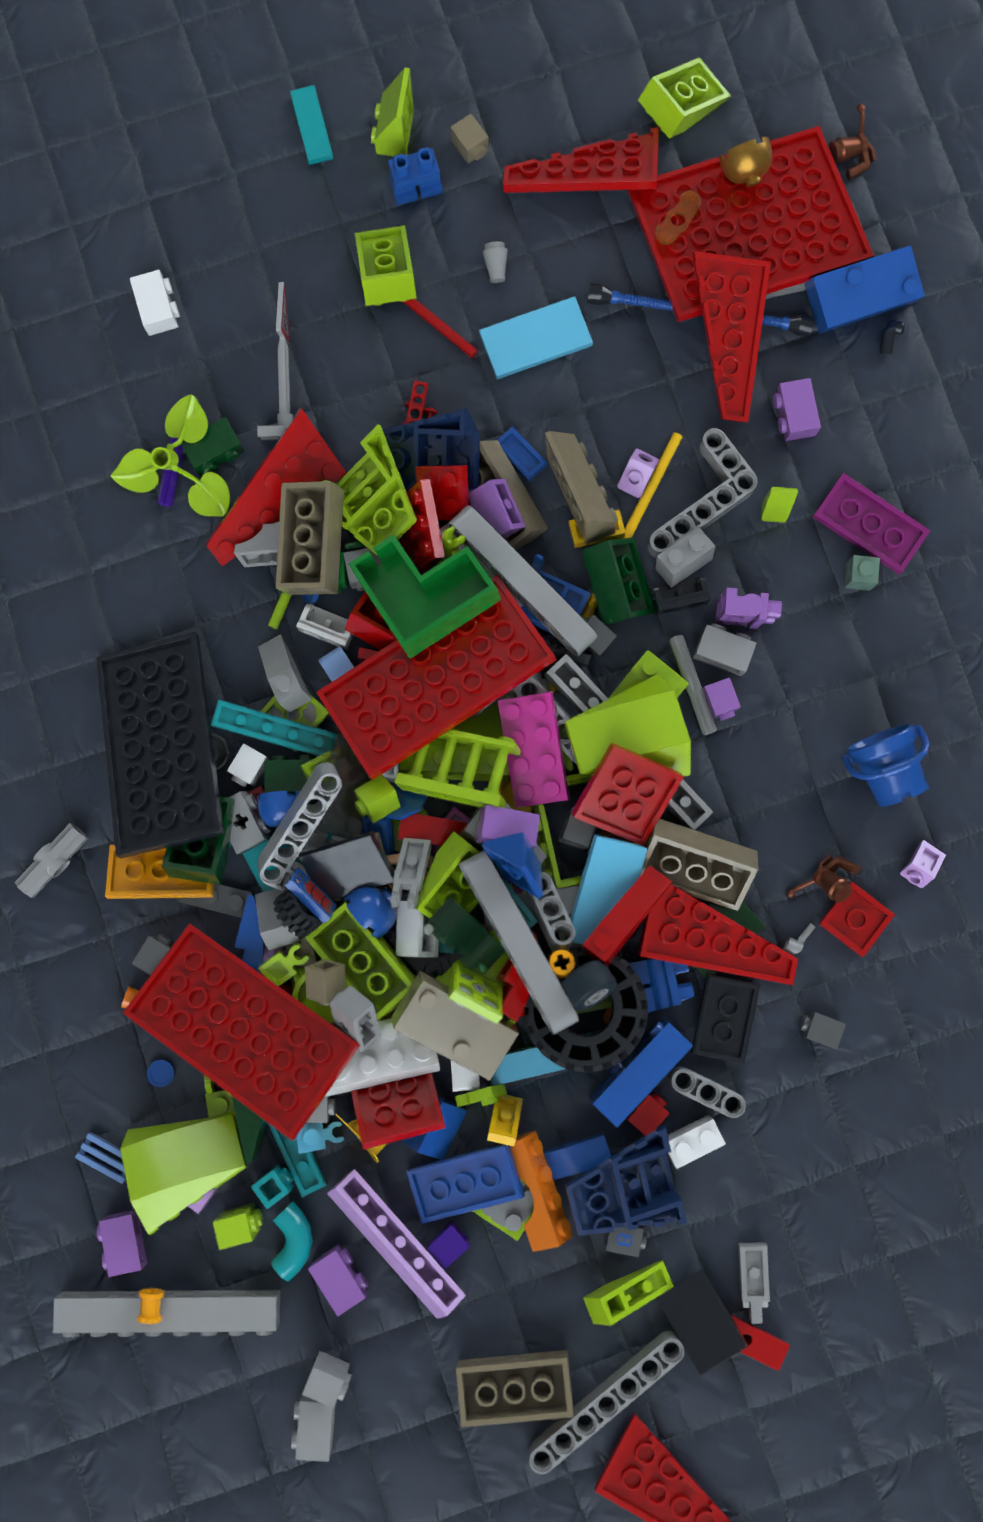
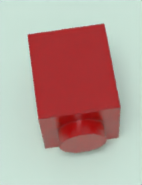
M656 1093L652 1096L648 1094L626 1118L647 1136L655 1131L668 1116L669 1112L664 1108L667 1103Z

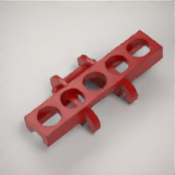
M414 380L410 402H405V407L409 408L406 422L401 424L421 420L422 414H427V418L437 415V411L433 410L434 408H425L428 383ZM419 385L424 387L422 394L416 393ZM415 398L422 399V402L415 403ZM413 410L420 412V416L416 419L410 416Z

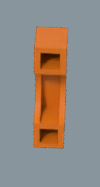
M536 1131L517 1135L515 1145L510 1146L519 1177L529 1187L533 1196V1214L524 1225L532 1251L536 1252L560 1247L573 1235L570 1222L567 1220L562 1206L561 1197L552 1178V1171L547 1164L543 1145Z

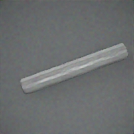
M674 636L670 638L669 642L682 678L689 683L686 689L702 734L714 733L717 728L684 636Z

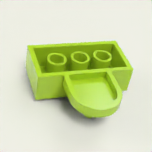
M345 902L332 914L328 921L305 938L322 958L321 960L327 959L345 964L346 988L351 985L374 1005L377 1021H381L399 1006L416 976L399 956H396L395 950L383 936L380 939L372 936L375 930L370 926L365 930L346 906L350 902ZM304 974L294 987L293 997L330 1024L333 1023L334 1018L330 1005H319L317 1001L307 999L306 977Z

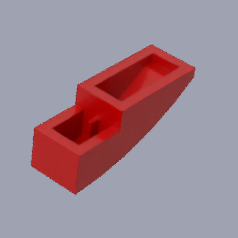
M413 814L400 821L398 839L431 840L432 846L442 847L453 832L459 835L467 823Z
M531 932L537 942V935ZM508 958L496 979L505 984L503 986V1017L517 1022L526 1005L529 992L512 961Z

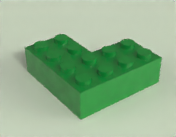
M394 534L373 547L381 561L379 565L376 564L369 551L348 563L357 580L409 659L501 600L496 586L468 546L423 575L419 573Z

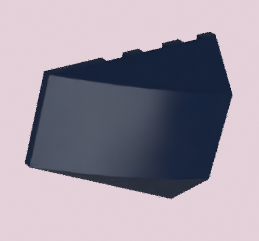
M467 408L382 429L406 492L416 484L417 466L467 465L468 493L479 487L480 434Z
M664 1125L565 1184L578 1236L614 1232V1229L617 1228L636 1230L638 1226L645 1225L663 1227L665 1223L677 1222L678 1225L687 1224L682 1199L674 1189L667 1153L671 1152Z

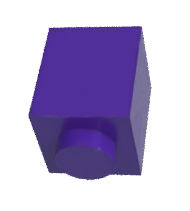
M451 1220L428 1242V1253L439 1265L441 1264L446 1269L470 1247V1239Z

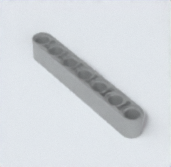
M467 505L448 523L449 528L455 527L454 535L457 538L461 535L465 536L464 545L468 546L472 553L494 575L500 577L509 591L572 654L579 656L597 638L595 631L474 508Z
M481 851L459 863L465 879L552 1034L555 1035L579 1021L572 1004L487 853Z
M664 1331L577 1403L574 1406L573 1417L558 1419L533 1440L528 1449L529 1463L532 1470L538 1474L550 1472L678 1364L684 1356V1347L677 1334L672 1331ZM669 1342L677 1344L676 1349L671 1353L663 1351L664 1346ZM652 1360L656 1363L653 1369L648 1371L642 1369L644 1362ZM630 1378L634 1380V1384L630 1388H622L620 1386L624 1379ZM603 1397H611L613 1399L609 1406H601L599 1401ZM582 1415L591 1417V1421L587 1424H580L577 1420ZM561 1433H566L570 1436L566 1442H559L556 1440V1437ZM538 1452H546L548 1457L545 1460L540 1461L534 1457Z

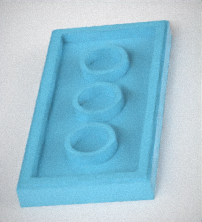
M575 296L479 330V335L497 380L593 345Z
M594 834L570 917L575 929L573 943L583 945L604 917L637 881L641 873L647 847Z

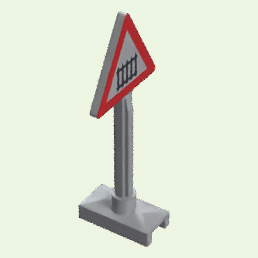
M279 282L276 317V332L280 337L278 344L279 414H277V425L257 426L258 437H261V440H279L281 434L293 421V414H290L288 348L290 340L284 282Z

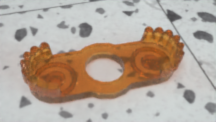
M691 190L685 191L684 194L682 193L678 204L674 209L667 212L663 223L656 226V237L660 243L664 245L672 244L681 232L688 229L692 218L696 215L701 205V197L698 193ZM673 215H681L684 217L685 223L681 226H675L671 223L670 219Z

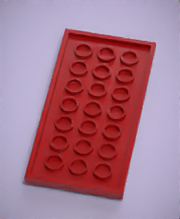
M498 575L492 577L491 580L496 586L501 600L425 650L409 659L398 640H396L316 692L371 780L376 779L556 661L553 652Z
M190 923L123 1012L124 1015L293 1141L360 1047L359 1043Z

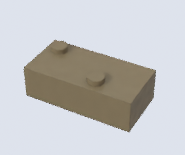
M333 482L282 483L276 589L286 594H338L344 490Z
M419 971L391 1017L393 1028L490 1081L519 1034L515 1024L504 1017L496 1024L490 1020L480 1018L475 1012L466 1007L457 1006L448 998L449 987Z
M568 1350L458 1360L456 1377L461 1427L568 1418L574 1415Z

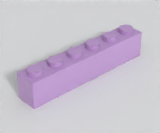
M355 1169L346 1174L327 1193L437 1319L448 1316L466 1296Z

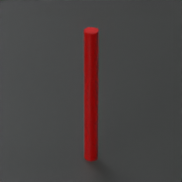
M416 299L402 301L470 358L473 359L478 353L475 347Z

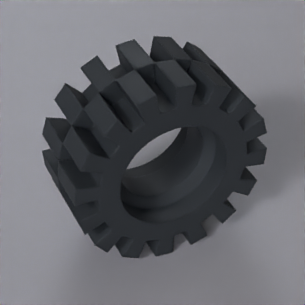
M286 889L275 898L273 903L275 905L274 912L279 913L276 917L278 920L282 919V926L284 928L287 926L289 928L288 932L291 934L295 932V936L304 938L323 924L289 889Z

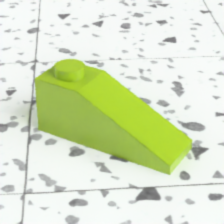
M658 1261L601 1286L583 1297L593 1324L611 1326L674 1286L664 1262Z

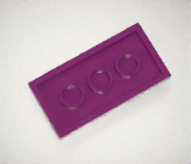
M844 473L813 516L814 519L871 557L880 558V563L898 575L904 571L930 532L929 529Z

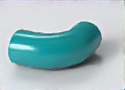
M293 1201L273 1220L285 1235L286 1241L283 1249L271 1260V1264L278 1275L288 1282L300 1272L309 1259L313 1244L311 1226L302 1210Z

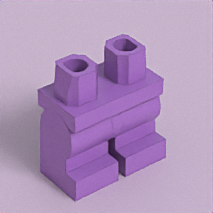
M727 587L717 598L715 624L746 626L749 624V628L757 629L763 623L773 624L775 619L781 617L782 601L769 600V593H760L759 595L752 593L745 596H737V588Z

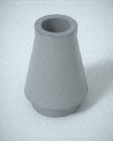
M504 242L486 243L484 245L485 250L482 253L490 276V282H504L508 249L505 248Z

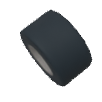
M595 960L573 971L566 977L561 987L576 1011H582L595 1006L607 998L615 990L617 982L606 964L601 960Z

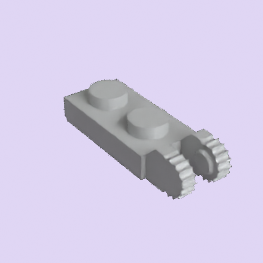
M403 839L393 878L392 907H399L402 889L410 890L407 899L408 909H416L419 891L422 889L432 848L431 840Z

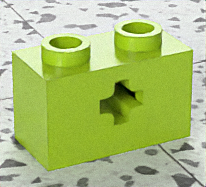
M255 1203L222 1211L213 1221L219 1250L253 1241L261 1230L260 1226L263 1225L261 1210L256 1209Z

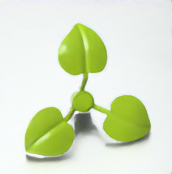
M190 394L180 399L171 408L165 420L167 435L172 438H178V440L168 444L167 448L157 447L152 453L144 449L131 450L122 458L118 467L111 474V478L128 490L145 493L153 490L159 483V475L156 470L176 471L196 483L188 492L189 504L195 512L203 516L224 517L230 507V491L225 480L213 472L205 473L201 480H199L194 475L177 466L179 458L174 448L181 445L183 440L188 443L199 442L208 430L207 416L197 398Z

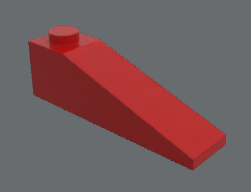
M649 866L584 942L583 952L594 961L601 960L608 966L668 889L672 881L652 866Z

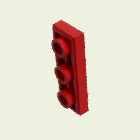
M731 1315L742 1335L749 1334V1338L746 1340L749 1346L740 1352L779 1371L790 1344Z

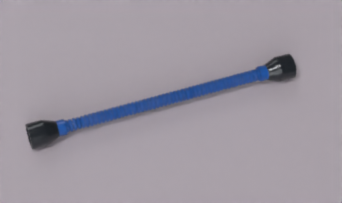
M590 283L587 304L600 306L609 303L622 304L624 302V304L627 303L628 305L630 303V305L637 304V306L643 305V307L650 306V308L656 307V309H669V311H673L669 300L666 301L664 299L663 301V299H653V297L650 299V297L647 298L640 295L637 297V295L634 296L633 294L624 295V293L621 294L619 291L612 290L603 284ZM763 315L762 323L767 326H779L781 329L788 330L797 336L810 337L814 325V316L797 315L780 318Z

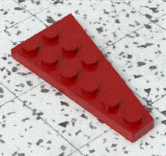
M659 127L651 128L650 133L638 136L637 132L628 134V139L617 142L609 139L574 148L571 154L561 156L560 152L551 154V159L538 162V160L532 159L505 166L503 179L504 193L657 189Z
M694 251L692 256L720 419L747 423L749 421L771 262Z

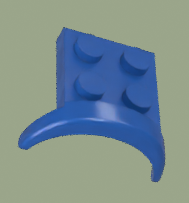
M536 554L531 567L581 617L591 593L542 571L544 557ZM525 606L521 607L534 626L551 633Z

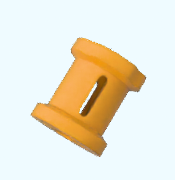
M557 950L551 955L549 965L558 978H566L570 975L575 964L574 957L566 950ZM557 958H562L563 961L569 962L566 965L565 971H562L560 967L555 968L554 965L557 964Z
M147 1288L139 1291L141 1306L140 1314L137 1315V1322L156 1324L162 1321L163 1316L160 1314L161 1298L165 1294L164 1290Z

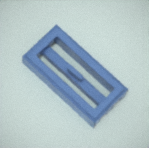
M92 1132L88 1133L75 1158L123 1184L126 1180L123 1163L90 1146V1144L93 1142L122 1158L121 1149ZM86 1151L96 1156L97 1158L105 1161L106 1163L114 1166L115 1168L123 1171V1174L88 1156L87 1154H85Z

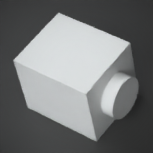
M243 743L227 771L233 774L231 780L245 787L247 783L255 786L264 771V761H270V759Z

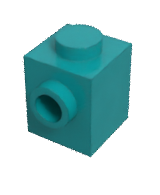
M276 1165L256 1180L251 1188L265 1208L268 1209L294 1187L291 1183L293 1178L286 1168L281 1169L279 1165Z

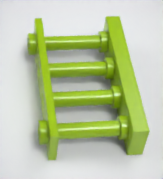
M450 729L437 738L447 741L436 777L430 780L423 778L421 774L429 743L416 752L411 771H408L407 774L398 772L395 779V784L404 791L483 808L485 805L505 808L507 802L500 795L498 789L508 754L520 756L521 750L515 743V740L509 737L499 736V739ZM461 743L470 745L472 748L462 782H459L457 786L448 784L449 781L446 779L456 745ZM482 749L498 751L488 788H484V791L475 790L472 784Z

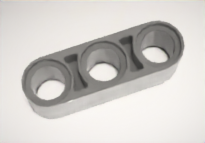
M541 872L542 886L546 889L543 891V896L538 899L526 892V897L551 950L554 952L557 950L568 951L575 937L574 926L552 879L548 874ZM553 909L557 915L547 916L543 910ZM564 933L568 940L559 941L556 939L555 934Z
M683 1066L675 1067L670 1071L669 1083L677 1092L731 1118H737L744 1113L746 1108L745 1100L735 1091ZM687 1073L689 1077L688 1083L682 1087L677 1086L675 1081L677 1075ZM711 1085L713 1087L711 1097L702 1098L700 1095L702 1087ZM730 1097H736L737 1107L734 1110H726V1100Z

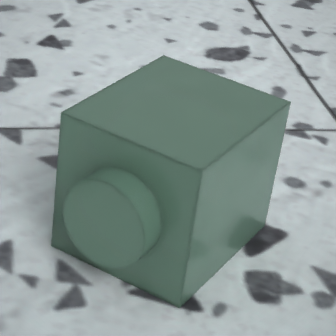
M853 555L846 562L844 588L868 591L878 584L880 558Z

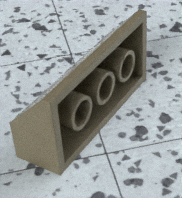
M554 431L546 432V458L585 544L587 545L615 534V523L618 522L617 515L613 507L609 508L606 503L608 498L602 485L598 486L596 482L598 478L594 465L588 464L585 458L587 457V451L583 442L578 443L575 434Z
M498 440L480 441L479 486L489 480L505 478L526 526L505 538L507 543L516 550L533 541L546 531L548 527Z
M659 819L644 844L648 849L640 876L649 866H652L671 880V885L686 892L688 895L738 911L758 871V851Z

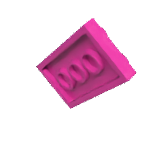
M553 692L498 700L503 736L515 740V743L521 750L520 756L508 754L507 758L515 808L569 800L570 795Z

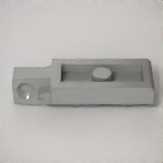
M765 1242L738 1243L742 1307L748 1308L751 1324L763 1323L762 1308L768 1307V1302H770L767 1244Z

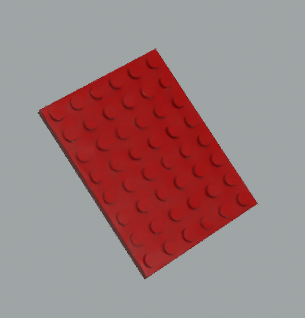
M820 126L769 141L773 155L772 164L768 172L761 176L762 181L750 187H747L746 183L736 184L731 182L725 176L719 157L658 175L657 189L627 190L677 322L703 315L692 256L694 251L771 262L767 294L808 282L813 277L874 257Z

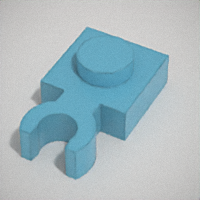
M332 1122L326 1128H323L322 1123H306L295 1138L297 1153L326 1149L325 1140L333 1143L342 1142L344 1137L335 1138L332 1135L333 1128L342 1126V1123Z

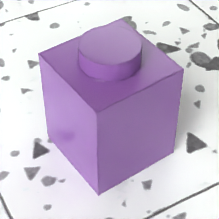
M730 677L703 688L713 719L719 717L720 721H724L736 716L735 711L741 708Z

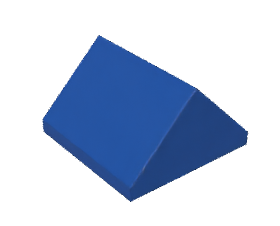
M524 832L487 840L482 844L502 878L538 899L543 896L541 863Z
M438 1096L445 1128L401 1141L418 1153L442 1160L445 1158L467 1110L457 1107L456 1104Z

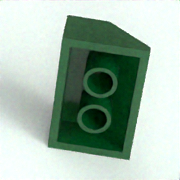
M635 538L607 540L582 550L584 565L588 570L591 580V590L598 604V614L605 626L656 613Z

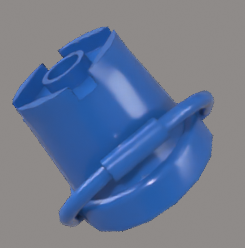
M904 724L873 734L848 747L846 750L847 754L841 757L847 771L853 777L866 781L879 807L903 802V798L910 795L913 798L929 789L921 760L927 754L930 744L928 736L920 725L914 727L913 724ZM918 735L920 736L923 744L921 751L919 753L915 745L916 737ZM851 763L857 764L861 772L857 771Z

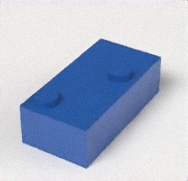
M911 245L813 277L804 284L819 334L914 303L925 297Z
M661 1019L651 1028L645 1038L626 1059L609 1068L608 1071L611 1074L589 1096L592 1104L618 1127L693 1045L669 1022Z

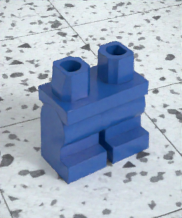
M422 148L417 153L406 156L400 154L388 160L390 186L396 206L418 200L415 186H418L422 199L443 193L440 171L433 148Z
M652 958L628 962L640 977L642 985L648 984L647 987H644L647 996L648 1013L671 1006L682 1005L681 1001L694 997L692 983L677 984L675 974L689 972L688 965Z

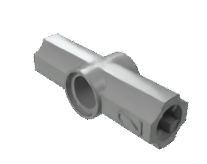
M69 823L52 843L46 844L35 854L34 862L14 883L24 894L34 898L52 878L59 876L70 864L69 859L89 838L80 828L76 827L73 823Z

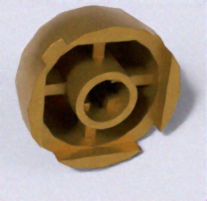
M762 137L763 143L756 144L755 139L739 144L727 150L728 157L726 158L722 154L719 156L721 168L731 182L736 184L746 183V186L750 187L762 181L761 176L768 172L773 157L768 137Z

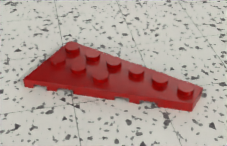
M300 408L295 414V418L281 434L277 444L270 450L247 483V487L238 496L226 517L222 519L205 543L222 566L236 557L234 554L235 544L246 542L255 537L262 530L263 524L280 522L282 483L322 482L324 480L336 483L347 474L303 409Z
M673 885L668 887L645 917L637 953L641 957L789 985L794 983L798 958Z
M633 1412L594 1487L595 1492L646 1522H731L636 1413Z

